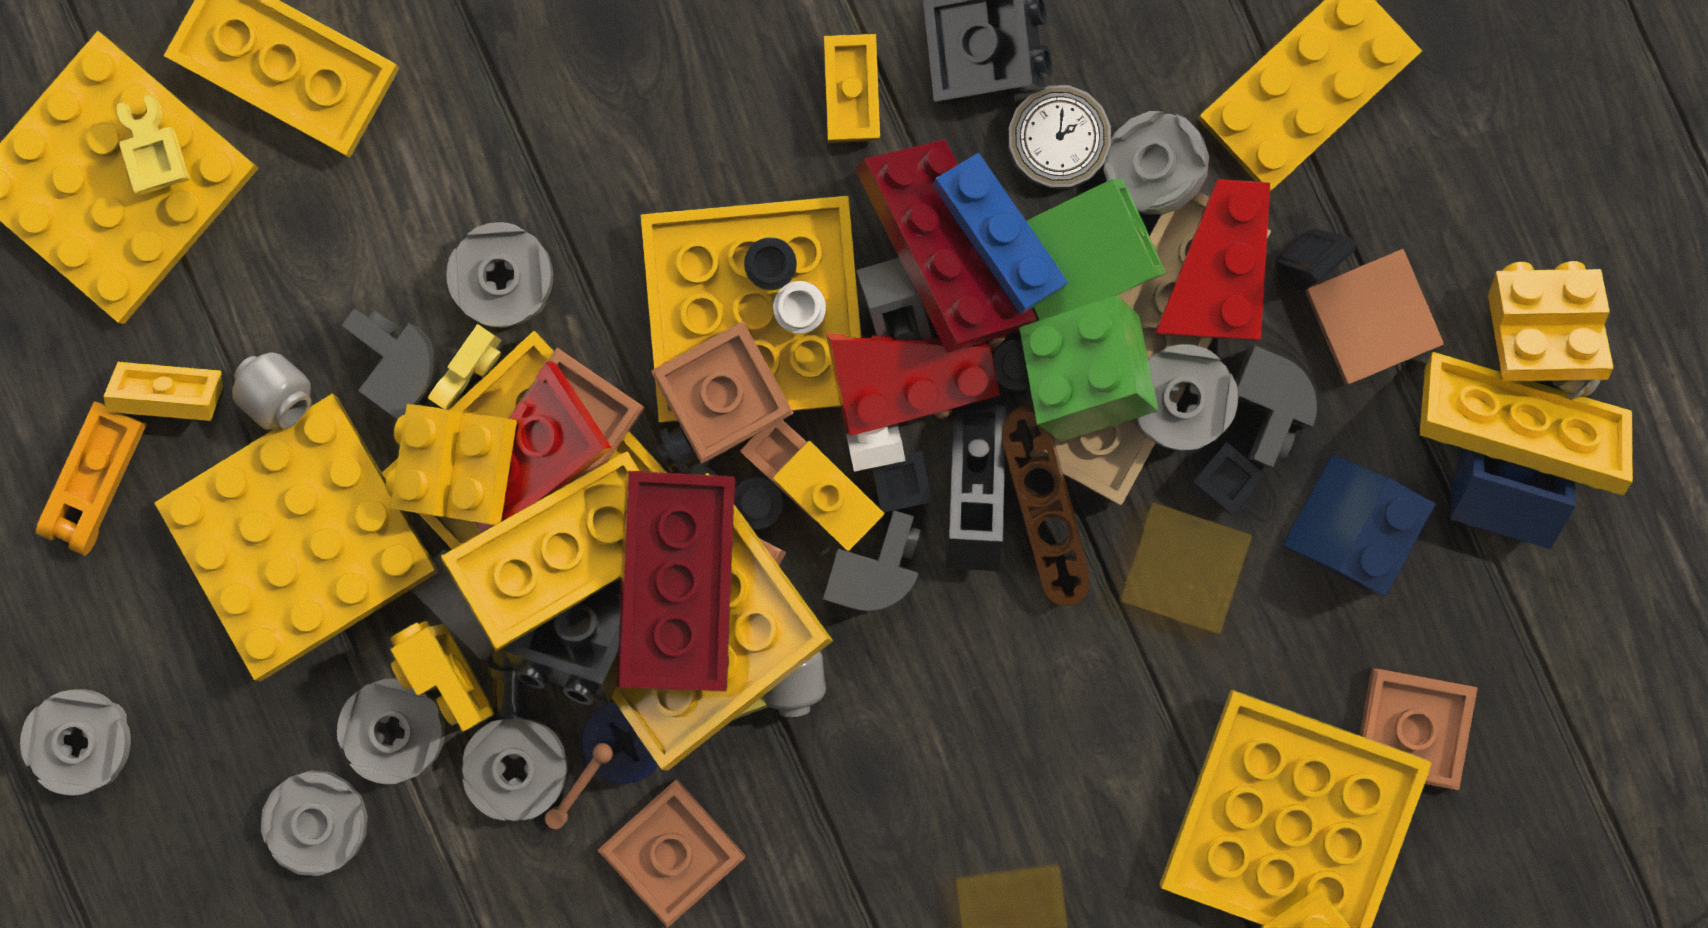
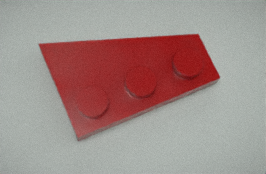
M1218 179L1214 183L1181 270L1176 277L1171 289L1172 292L1153 335L1244 341L1261 340L1270 183Z
M826 333L844 424L850 436L1000 396L991 347L986 342L947 353L940 339L925 338L923 341L893 340L891 336L872 335L871 338L846 337L844 334Z
M555 362L544 363L536 376L538 382L527 399L520 401L510 416L511 419L517 420L501 522L561 489L612 449V446ZM475 522L481 533L495 526Z

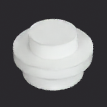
M795 281L779 290L774 299L773 311L777 322L783 329L794 334H805L815 330L821 324L825 316L826 304L822 293L817 287L808 282Z

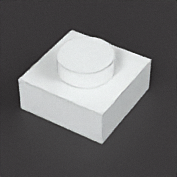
M897 424L850 436L849 433L846 434L854 472L905 461Z

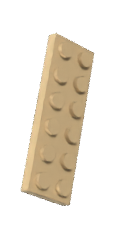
M1198 192L1182 208L1160 215L1149 234L1167 274L1117 295L1140 317L1148 358L1175 345L1187 344L1207 349L1213 339L1153 335L1209 197L1201 192ZM1269 229L1267 231V238L1271 233V230ZM1180 383L1178 391H1170L1169 400L1177 404L1188 384ZM1136 419L1062 442L1053 436L1063 474L1117 505H1122L1155 445L1153 440L1139 430ZM1033 446V448H1032V450H1031V452L1029 453L1028 456H1030V457H1034V456H1047V457H1048V453H1047L1046 450H1043L1041 453H1039V454L1036 455L1035 449H1034V446Z

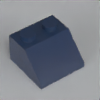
M1462 448L1452 481L1450 519L1471 527L1511 537L1521 542L1551 549L1576 507V482Z
M1332 454L1282 546L1372 595L1386 597L1436 503L1388 477Z

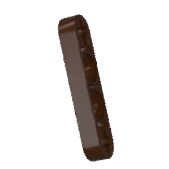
M1019 407L1006 417L1001 431L1002 442L1043 590L1054 603L1062 606H1072L1081 602L1087 595L1090 586L1088 562L1053 435L1037 425L1033 407ZM1026 419L1030 427H1039L1040 431L1035 433L1033 438L1035 453L1037 455L1046 450L1048 457L1034 456L1021 464L1018 462L1017 457L1024 458L1028 452L1023 437L1014 438L1012 432L1018 428L1019 420ZM1035 468L1045 469L1054 478V488L1044 495L1034 494L1025 485V475ZM1048 518L1060 519L1068 528L1067 538L1058 544L1045 542L1038 533L1040 523ZM1073 549L1075 555H1066V566L1070 576L1079 575L1081 579L1075 581L1073 591H1066L1063 584L1054 585L1053 581L1058 579L1060 569L1056 556L1063 555ZM1045 556L1055 558L1047 562Z

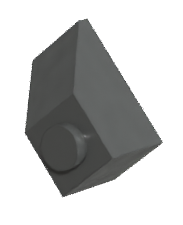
M900 258L856 270L875 336H891L893 340L923 341L925 338L932 339L924 306Z

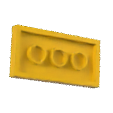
M194 0L164 54L169 60L349 158L400 69L397 64L280 0Z
M1324 0L1197 119L1256 182L1270 183V191H1272L1418 56L1422 50L1375 0Z
M1431 353L1424 372L1420 423L1421 436L1434 439L1440 443L1451 444L1478 452L1494 459H1501L1535 469L1544 474H1551L1582 483L1595 489H1602L1622 496L1625 495L1633 482L1632 411L1583 396L1572 400L1569 399V393L1533 381H1503L1502 373L1439 353Z
M628 451L441 556V561L495 651L621 579L626 472L639 471Z

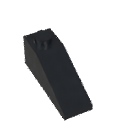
M971 403L953 408L946 568L998 571L1003 543L1005 449L1001 431L1006 420V405Z

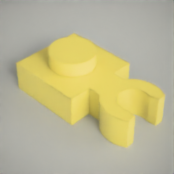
M150 94L144 96L147 113L139 120H134L129 105L124 102L117 104V115L120 122L125 127L131 129L133 138L121 141L119 144L133 191L138 195L190 180L176 132L171 127L159 130L158 125L163 115L162 107L159 101Z
M477 324L448 365L449 370L431 391L428 399L441 408L450 410L458 402L469 382H473L477 375L484 378L493 369L501 355V352L496 348L502 340Z

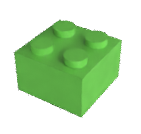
M1119 296L1109 297L1019 327L1037 425L1062 442L1159 412L1140 317Z

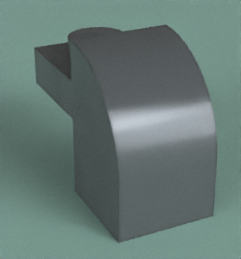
M353 309L341 326L383 356L358 391L398 420L399 417L405 415L407 404L423 406L434 389L438 377V360L435 349L424 332L412 324L408 323L397 338L394 336V333L399 327L377 310L373 309L367 316L365 313Z
M1253 346L1247 349L1235 377V382L1238 390V402L1265 412L1247 459L1260 467L1271 468L1274 467L1276 460L1284 462L1289 454L1295 438V433L1289 431L1291 424L1303 429L1313 427L1317 414V400L1313 385L1301 368L1284 357Z
M897 511L892 512L878 560L838 548L823 600L864 611L880 610L900 601L911 590L919 574L918 572L899 567L902 557L912 559L920 529L911 527L914 516Z

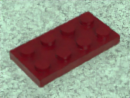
M940 140L865 158L855 170L946 352L949 353L1020 331L1019 327L1034 323L1037 318L1032 308L1020 315L932 186L937 177L958 165L946 140Z
M645 471L626 472L617 688L727 691L735 477Z

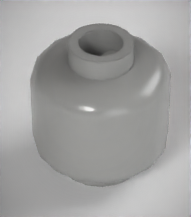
M269 352L258 357L251 356L245 359L235 371L232 399L243 412L263 429L291 428L311 406L310 381L279 353Z
M818 652L766 693L764 699L767 707L778 709L779 714L784 717H798L809 713L810 706L820 701L826 692L822 653Z

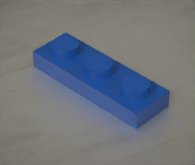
M979 152L935 179L932 186L1020 315L1066 286L1068 281Z

